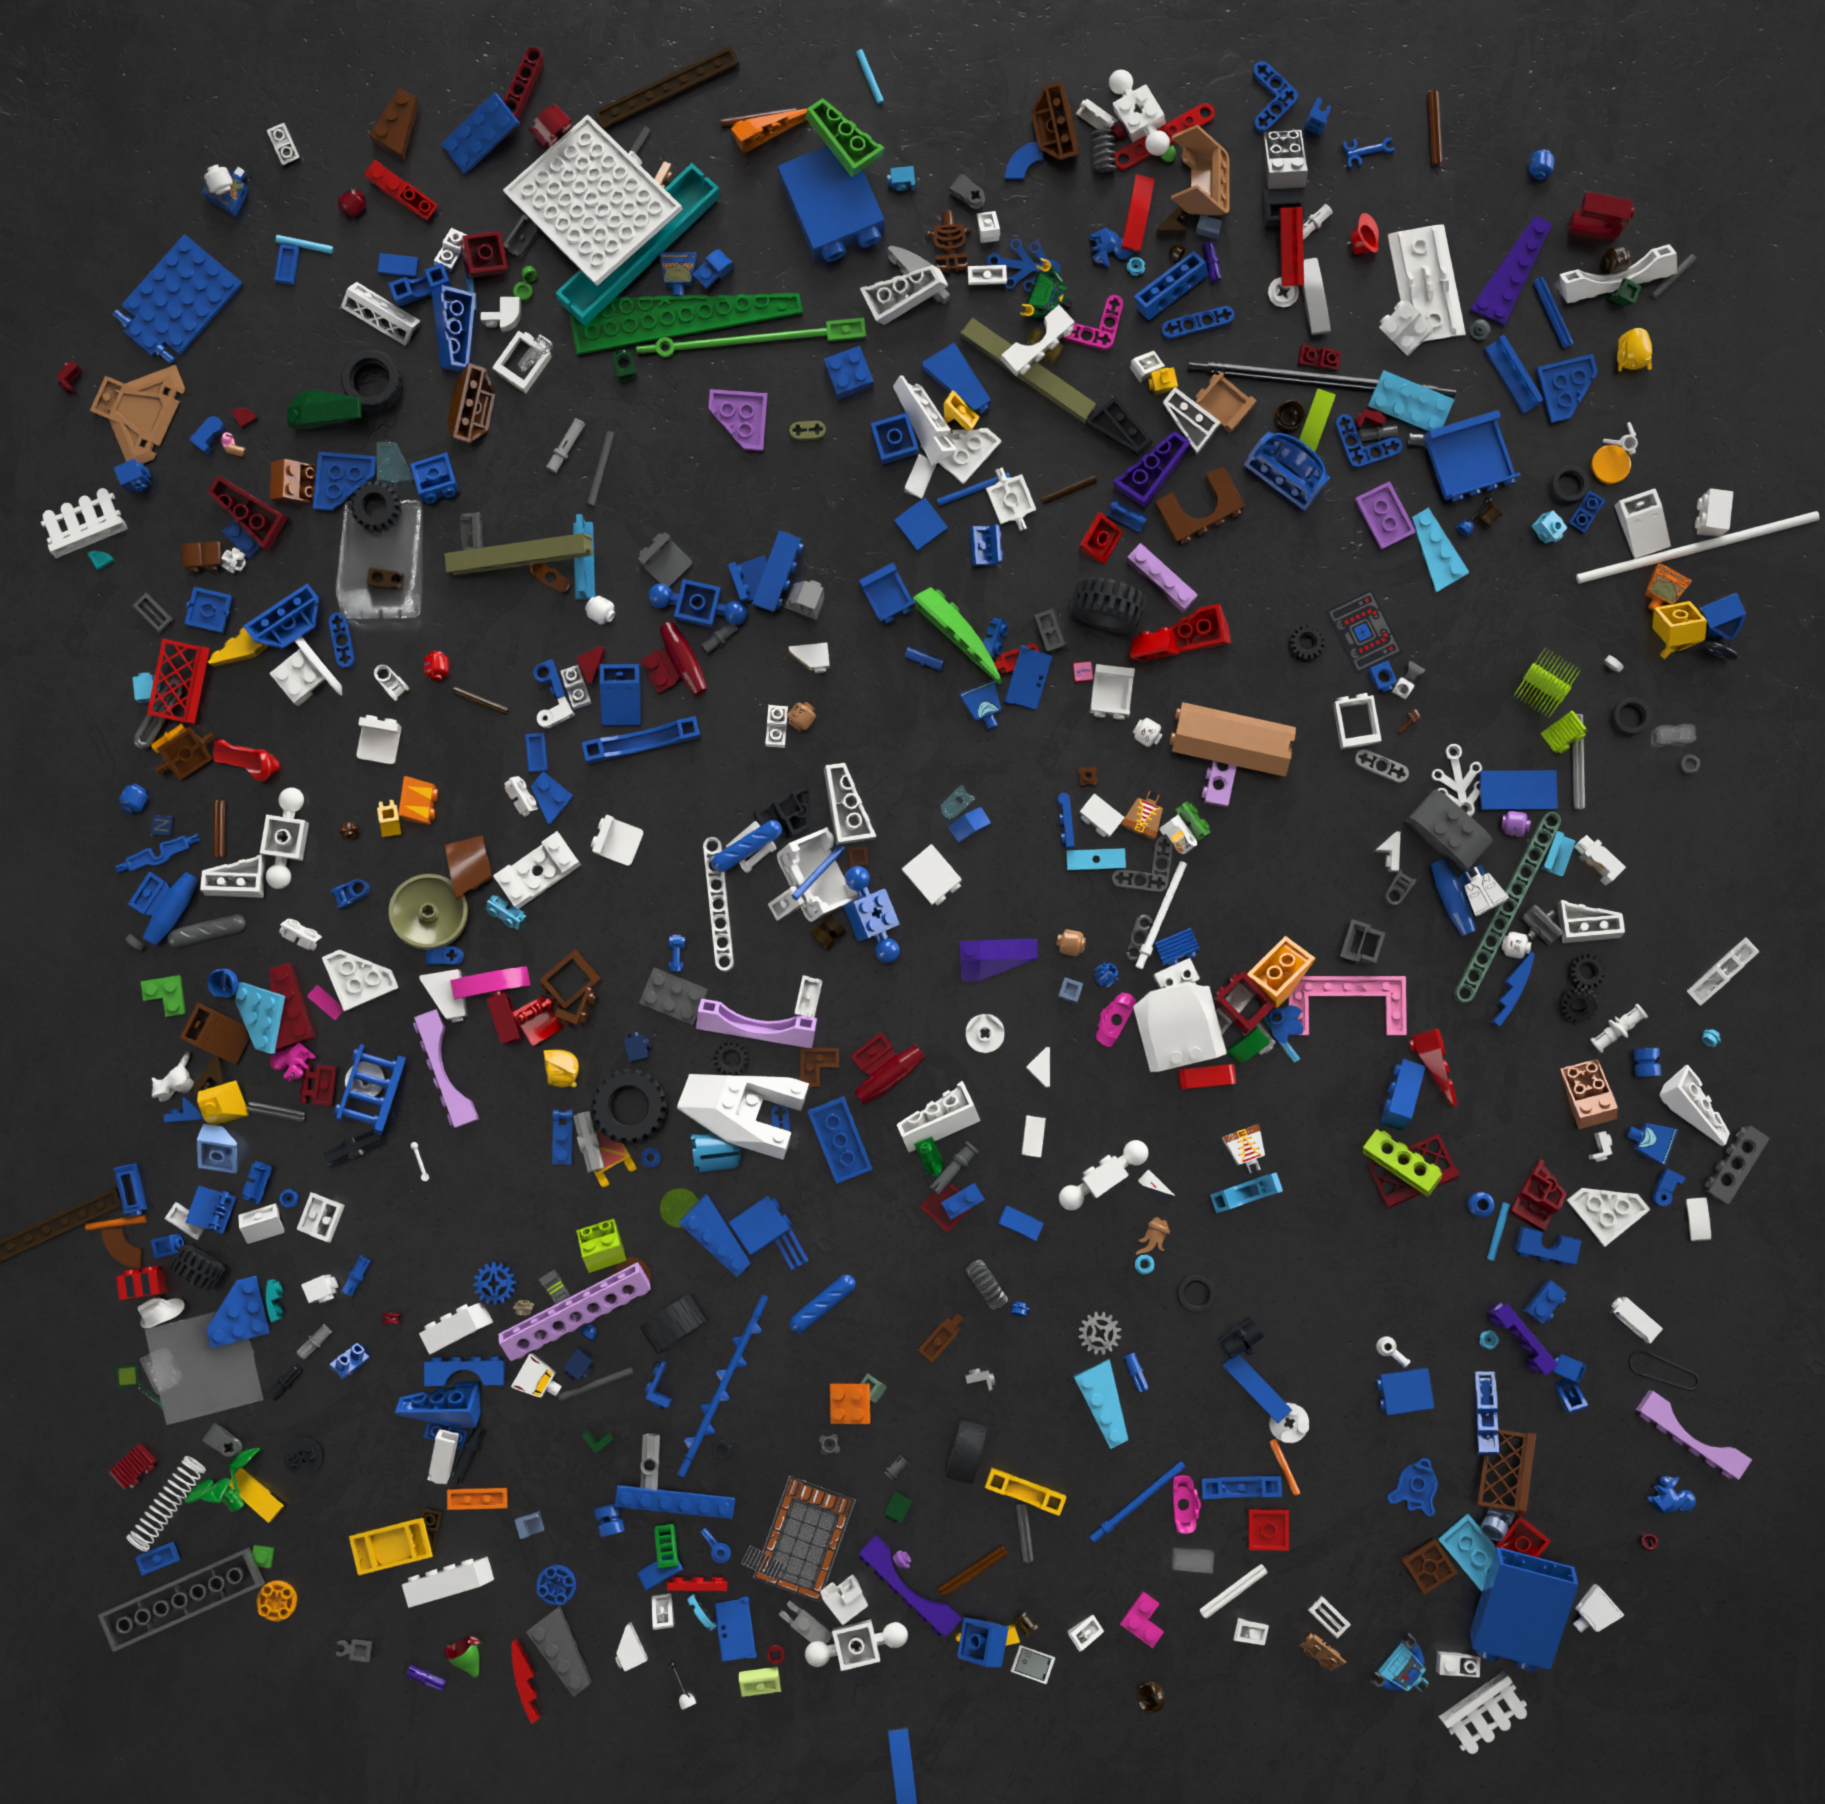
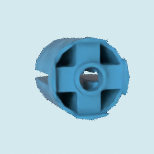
M713 1132L691 1134V1139H695L692 1140L694 1167H696L695 1173L732 1169L739 1165L741 1161L740 1146L724 1141Z

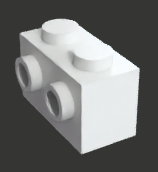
M1190 958L1153 975L1159 989L1186 982L1196 984V981L1200 979Z
M330 1274L322 1275L302 1284L309 1303L317 1301L324 1303L333 1299V1294L338 1293L336 1289L338 1288V1283L335 1277L331 1278Z

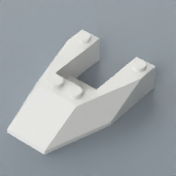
M689 1074L677 1109L728 1143L784 1160L791 1132L757 1122L756 1119L763 1100L801 1111L809 1083L786 1077Z

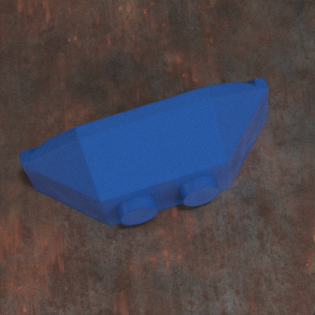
M307 583L243 627L254 642L284 649L315 628L319 597Z

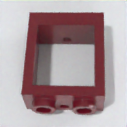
M1242 971L1239 975L1235 973L1228 980L1230 984L1226 988L1222 986L1215 993L1217 997L1213 1002L1246 1035L1276 1003ZM1239 981L1264 1004L1249 1021L1224 998Z
M501 991L490 994L491 998L486 1000L501 1044L507 1046L524 1040L521 1028L512 1015V1012L515 1010L510 995Z

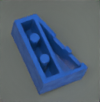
M1403 1059L1399 1065L1396 1064L1393 1071L1395 1078L1389 1086L1388 1093L1390 1094L1384 1105L1381 1125L1399 1131L1404 1130L1412 1119L1426 1066Z

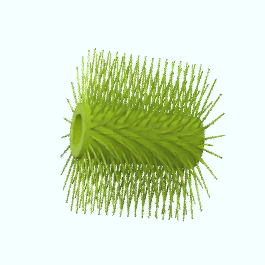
M1540 655L1537 661L1532 664V666L1529 668L1526 675L1524 676L1523 679L1524 681H1527V683L1522 689L1521 693L1523 692L1528 683H1530L1531 685L1529 686L1525 694L1528 692L1532 685L1534 687L1530 694L1533 692L1535 687L1538 688L1532 696L1531 700L1533 699L1538 690H1541V692L1539 693L1535 701L1538 699V697L1543 691L1544 695L1541 697L1540 701L1543 699L1545 694H1547L1548 696L1542 703L1541 707L1544 705L1548 697L1551 696V699L1545 706L1544 710L1549 705L1550 701L1554 698L1555 700L1549 707L1547 713L1557 700L1558 703L1551 712L1552 714L1558 706V704L1561 703L1568 694L1569 690L1571 689V685L1578 676L1579 672L1576 674L1575 678L1572 680L1570 685H1568L1567 683L1570 681L1576 669L1565 683L1564 680L1570 673L1571 669L1566 674L1565 678L1563 680H1560L1565 671L1567 670V668L1564 670L1560 678H1557V676L1562 670L1561 668L1557 675L1554 676V673L1558 669L1559 665L1554 670L1553 674H1551L1550 672L1557 663L1558 659L1548 672L1546 670L1552 663L1553 659L1551 660L1547 668L1543 669L1545 664L1542 667H1540L1542 661L1539 665L1536 664L1541 657Z

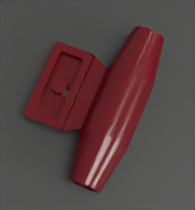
M673 621L663 624L659 627L666 651H655L640 660L656 692L661 694L674 687L681 678L694 696L704 693L707 690V685L701 667L686 638Z
M880 1032L851 1055L862 1072L870 1075L854 1092L864 1105L885 1094L907 1077L925 1058V1055L917 1045H914L895 1056L893 1046L883 1033Z

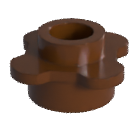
M1095 766L1079 768L1080 785H1096L1098 783L1096 778L1097 768Z
M355 823L343 824L341 830H339V833L342 834L341 837L345 839H353L360 835V831H358Z

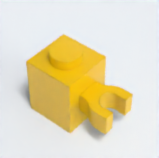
M1174 367L1151 372L1148 386L1149 390H1153L1154 395L1171 392L1174 387H1178Z
M390 800L389 806H383L382 801L379 802L377 810L382 837L401 834L397 805H394L393 800Z

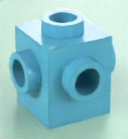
M1553 510L1542 514L1532 525V528L1546 544L1552 541H1559L1563 537L1562 533L1567 529V526L1563 523L1562 518Z

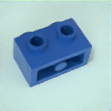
M135 458L114 467L120 485L129 493L144 491L147 489V486L151 485L149 481L151 474L148 468L144 467L143 463H139Z
M1546 1280L1523 1312L1537 1323H1548L1554 1315L1552 1312L1556 1306L1560 1307L1566 1299L1564 1296L1567 1292L1551 1280Z

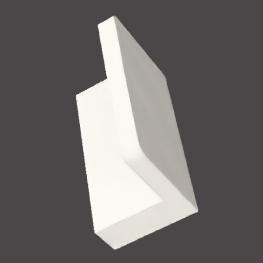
M1026 1116L1021 1155L1041 1157L1046 1118Z
M276 1203L238 1215L239 1229L247 1244L285 1232L279 1218V1208Z

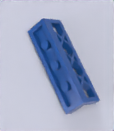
M1500 336L1496 342L1485 347V353L1521 413L1525 414L1539 406L1544 399L1506 336Z

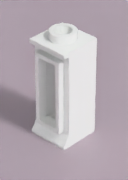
M1627 1297L1617 1298L1611 1305L1613 1308L1610 1312L1615 1313V1316L1641 1339H1644L1645 1343L1650 1344L1663 1329Z
M439 1430L435 1438L436 1441L427 1480L433 1481L436 1484H447L452 1472L459 1437L458 1433Z

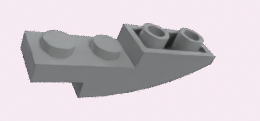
M895 246L888 247L889 260L894 265L896 263L899 265L903 275L931 266L928 261L908 250ZM944 288L934 294L933 298L937 302L941 301L945 304L950 300V294Z

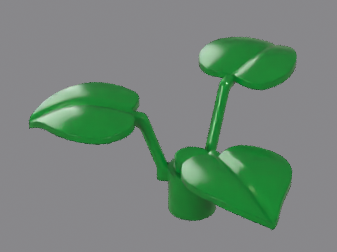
M252 1448L242 1451L228 1464L234 1490L228 1488L231 1483L229 1478L221 1479L214 1485H212L214 1483L213 1480L207 1479L196 1484L191 1489V1492L187 1494L184 1502L193 1503L199 1499L212 1503H220L222 1501L231 1512L239 1510L244 1505V1501L239 1496L241 1491L237 1485L235 1471L246 1465L261 1449Z

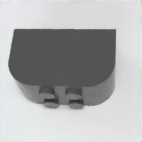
M1436 789L1404 821L1461 873L1467 871L1493 842L1492 837L1483 827L1447 795Z

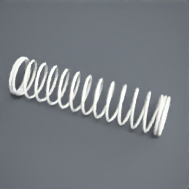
M185 1456L182 1463L194 1470L199 1478L193 1477L182 1468L177 1467L180 1472L190 1477L194 1484L187 1483L178 1475L172 1474L176 1479L185 1483L189 1491L180 1488L176 1483L168 1480L171 1485L181 1490L185 1497L176 1495L172 1490L163 1486L167 1492L176 1496L180 1503L173 1502L164 1494L158 1493L163 1499L172 1503L176 1510L167 1508L159 1500L154 1499V1502L167 1509L171 1516L164 1515L155 1507L149 1506L154 1512L163 1516L166 1523L158 1521L150 1513L144 1512L150 1519L158 1522L162 1529L155 1528L149 1522L140 1518V1521L154 1529L157 1535L149 1534L141 1526L135 1525L138 1530L149 1535L152 1542L146 1541L137 1533L130 1531L131 1534L127 1536V1540L139 1550L144 1552L149 1550L148 1543H154L153 1537L159 1536L158 1531L163 1530L162 1524H168L167 1518L173 1517L171 1511H177L176 1505L182 1504L180 1498L185 1499L187 1497L185 1492H191L190 1486L196 1485L194 1479H200L199 1473H205V1467L195 1459Z

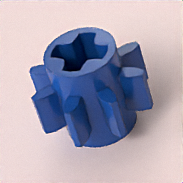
M1103 962L1094 969L1096 972L1094 975L1095 981L1100 986L1106 985L1108 988L1118 980L1116 977L1118 970L1113 964L1109 963L1106 965Z

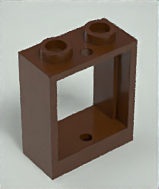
M575 949L540 979L543 983L540 987L547 995L551 993L555 997L553 1002L559 1009L563 1007L565 1010H568L584 996L587 987H595L602 979ZM574 959L591 981L565 1002L548 980Z

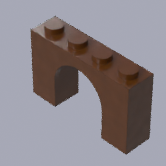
M1224 466L1213 470L1205 476V480L1216 500L1215 511L1210 516L1202 519L1189 517L1181 509L1173 492L1155 501L1154 506L1175 545L1179 543L1184 545L1192 540V536L1196 534L1201 536L1209 531V527L1213 525L1218 527L1226 522L1225 519L1232 516V518H1235L1243 513L1242 510L1245 504Z

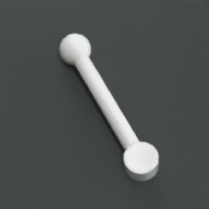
M413 1142L411 1143V1148L415 1152L422 1173L421 1179L428 1181L429 1175L426 1174L417 1149L418 1144Z

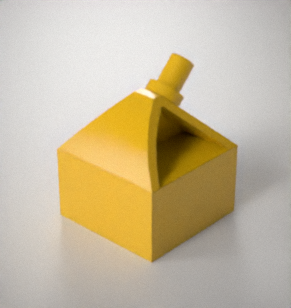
M1690 601L1654 608L1652 628L1666 643V648L1660 653V656L1664 659L1671 653L1689 648L1705 640L1707 620Z

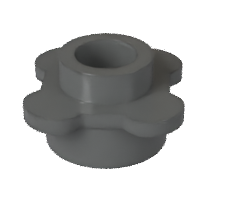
M832 1434L831 1436L822 1435L819 1438L823 1455L840 1451L837 1443V1434Z

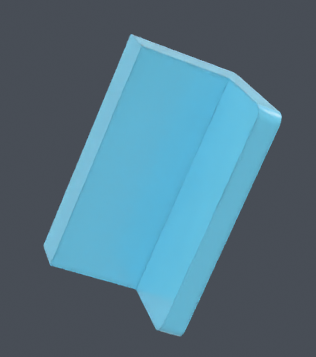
M1557 831L1546 852L1541 870L1562 877L1574 848L1575 840L1564 836V833Z

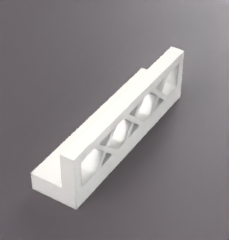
M357 282L347 288L341 308L404 346L409 343L412 332L421 323L419 319ZM350 298L356 301L357 308L348 304ZM364 309H370L374 317L370 318L367 316ZM381 318L388 320L390 327L383 326ZM397 328L406 331L405 338L398 334Z

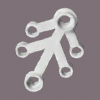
M1451 744L1446 748L1445 755L1451 760L1454 780L1446 776L1441 769L1434 770L1431 777L1434 781H1441L1457 792L1458 799L1449 795L1445 788L1438 789L1443 791L1460 808L1466 806L1468 809L1466 813L1471 817L1475 811L1473 803L1480 794V790L1476 788L1479 781L1474 783V790L1468 798L1466 797L1465 790L1475 775L1482 770V765L1479 762H1473L1469 767V772L1463 779L1459 763L1462 749L1457 744ZM1451 749L1456 751L1455 756L1450 755ZM1477 765L1479 767V770L1474 771L1472 769V766ZM1435 772H1439L1441 778H1436L1434 776Z

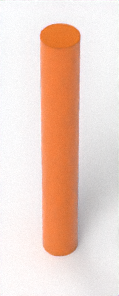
M145 1215L90 1222L85 1223L86 1231L139 1224L145 1223L146 1218Z
M1276 1438L1270 1440V1446L1293 1496L1300 1494Z

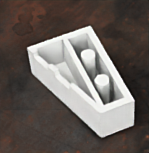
M260 854L251 859H243L233 864H225L203 870L200 890L205 896L263 898L267 860L263 854Z

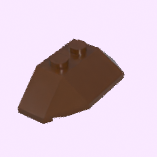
M1060 81L1044 86L1031 111L1039 149L1059 160L1079 155L1078 137L1063 82Z
M467 363L455 383L447 419L451 438L471 443L474 439L488 431L496 393L487 375L488 372L483 367Z

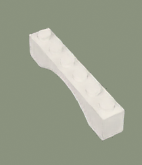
M1669 244L1651 249L1641 260L1630 266L1626 271L1595 275L1577 269L1560 274L1561 295L1567 303H1574L1588 297L1592 298L1599 294L1614 292L1618 290L1624 278L1640 284L1651 282L1658 278L1669 277L1677 273V253Z

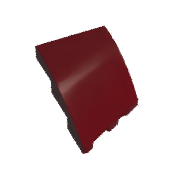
M1540 1159L1523 1184L1509 1213L1537 1230L1544 1232L1552 1215L1560 1210L1567 1194L1558 1185L1554 1175H1551L1546 1169L1544 1161Z

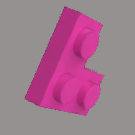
M1142 1592L1120 1625L1153 1648L1164 1633L1163 1630L1148 1620L1159 1603L1145 1592Z

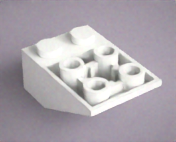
M1656 489L1620 500L1614 505L1634 559L1671 547L1663 508Z

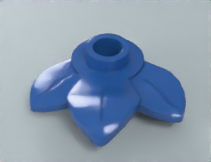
M1289 1005L1283 1009H1272L1269 1012L1268 1022L1272 1026V1035L1280 1043H1286L1288 1035H1299L1304 1032L1302 1023L1297 1019L1302 1012L1300 1008ZM1280 1015L1281 1020L1275 1021V1016Z

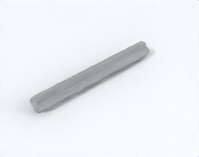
M1576 714L1580 721L1583 723V715ZM1584 738L1579 742H1572L1574 809L1577 810L1585 808Z

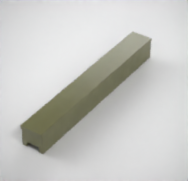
M972 317L964 330L960 332V337L1012 373L1001 361L1002 354L1012 345ZM1036 361L1030 365L1031 368L1022 375L1020 373L1017 376L1084 424L1095 409V402Z
M580 533L444 553L446 572H453V575H462L593 556V536Z

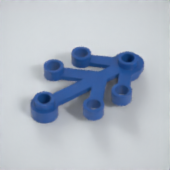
M1017 238L1013 239L1010 245L1013 250H1016L1023 261L1001 258L997 253H992L987 257L988 266L993 265L991 258L996 257L998 263L995 265H1006V267L1022 269L1014 276L1007 278V280L1012 279L1014 281V285L1011 287L1005 284L1008 289L1014 288L1017 282L1032 271H1042L1037 269L1036 266L1042 267L1043 261L1040 259L1048 260V258L1041 250V245L1038 242H1032L1029 249L1037 255L1042 264L1032 261L1022 247V242ZM1014 241H1019L1020 246L1018 248L1012 246ZM1033 244H1037L1039 246V249L1037 251H1033L1031 249V246ZM1048 260L1051 266H1053L1060 274V265L1058 264V262L1054 260ZM1033 278L1032 280H1027V281L1024 282L1023 287H1024V289H1025L1026 291H1028V292L1031 291V289H1030V290L1026 289V287H1025L1026 283H1027V282H1031V283L1033 284L1035 278Z

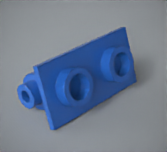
M1117 499L1113 500L1106 516L1139 533L1149 517Z
M993 618L989 622L986 634L991 635L992 638L985 637L983 641L989 655L994 659L1002 652V642L1004 636L1008 633V623L1002 618Z
M258 1161L251 1165L248 1178L253 1179V1182L246 1181L241 1193L243 1195L242 1199L259 1204L266 1182L270 1177L272 1166Z

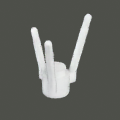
M1628 422L1629 435H1624L1620 440L1603 439V442L1620 445L1621 448L1629 451L1628 455L1630 456L1636 452L1635 448L1638 445V441L1635 438L1636 433L1633 430L1632 424Z

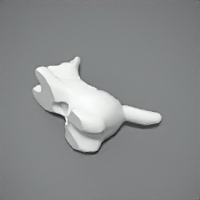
M189 1051L185 1052L178 1066L173 1068L164 1079L157 1080L152 1078L153 1098L159 1097V1101L163 1102L170 1099L175 1091L182 1093L191 1091L194 1081L190 1078L189 1072L185 1068L190 1057Z

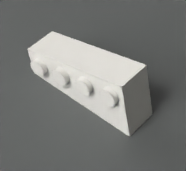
M846 764L826 765L823 770L836 845L875 839L877 836L870 824Z

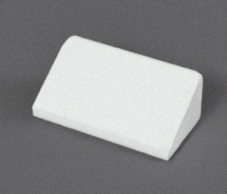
M1006 265L968 266V284H1007Z
M919 454L905 485L904 492L922 499L937 463L931 465L928 458Z

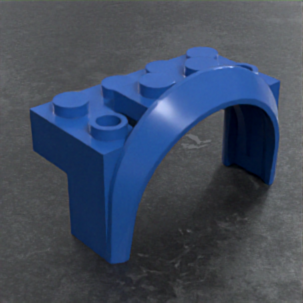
M1268 432L1259 440L1244 463V466L1304 511L1311 505L1330 479L1319 456L1305 443L1286 434H1272ZM1281 444H1283L1282 447H1281V448L1279 449V451L1277 452V454L1274 455V453L1276 452V450L1278 449V447H1279ZM1278 461H1280V462L1284 463L1285 465H1287V466H1288L1289 468H1291L1294 472H1296L1301 478L1297 477L1295 474H1293L1291 471H1289L1287 468H1285L1283 465H1281ZM1314 469V471H1313V473L1310 475V477H1309L1308 479H1306V478L1308 477V475L1311 473V471Z

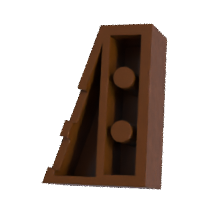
M399 87L369 134L373 143L403 161L406 158L412 127H414L419 107L415 96Z

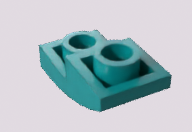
M275 1279L269 1280L266 1287V1304L271 1322L282 1319L281 1314H283L280 1304L275 1302V1300L282 1298L281 1293L283 1289L279 1281L276 1282Z

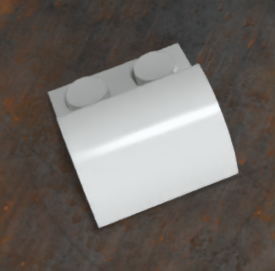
M310 1193L297 1230L331 1243L345 1205L318 1194Z

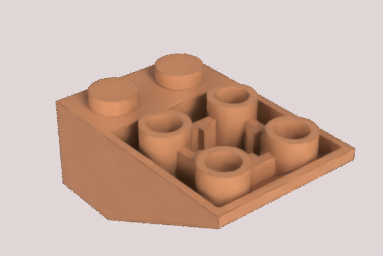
M1598 1059L1560 1069L1570 1107L1579 1129L1617 1119L1618 1107Z

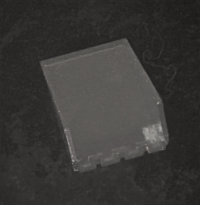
M345 501L336 595L341 616L346 615V619H360L361 615H363L364 619H380V614H383V619H399V614H402L403 619L416 618L417 615L421 614L423 593L422 501H401L402 506L400 508L402 509V514H399V521L396 520L394 527L390 526L386 532L381 530V533L376 531L370 532L364 529L352 516V510L350 509L352 501ZM369 501L366 505L367 515L370 517L382 515L386 510V501ZM369 567L405 574L403 590L368 589L367 577Z

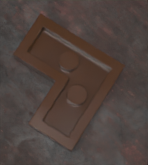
M800 1048V1081L809 1083L808 1087H820V1068H839V1048Z

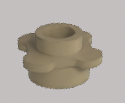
M519 1300L515 1303L513 1309L516 1310L517 1315H530L534 1303H530L528 1300Z

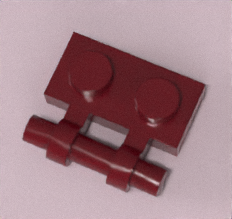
M306 1064L309 1069L304 1068L302 1087L299 1089L300 1103H308V1096H313L312 1104L333 1106L337 1067L317 1065L316 1073L311 1072L312 1064ZM310 1078L315 1079L314 1090H309Z

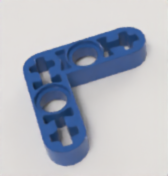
M1260 61L1254 66L1253 76L1275 97L1255 118V130L1263 133L1269 131L1296 103L1298 92L1268 63ZM1265 68V74H1258L1259 69ZM1278 80L1281 86L1275 89L1271 87L1270 82ZM1286 94H1292V100L1288 99L1284 105L1282 102L1285 100ZM1279 106L1281 109V113L1277 115L1273 114L1271 112V107ZM1268 115L1269 119L1266 122V126H1259L1260 121H1264Z
M1342 414L1336 420L1335 427L1348 463L1352 468L1359 469L1397 456L1402 450L1401 440L1395 437L1363 447L1352 417ZM1342 419H1344L1345 422H1349V424L1347 425L1348 433H1346L1345 435L1342 434L1346 432L1345 427L1340 426ZM1347 437H1353L1356 440V444L1348 446L1345 440ZM1392 442L1394 445H1398L1396 451L1389 449L1386 451L1387 455H1385L1384 449L1390 447ZM1356 448H1359V450L1356 451L1357 457L1362 458L1360 460V464H1358L1357 461L1353 462L1355 454L1354 452L1349 453V451H1353ZM1377 448L1381 453L1380 457L1373 458L1370 455V450Z

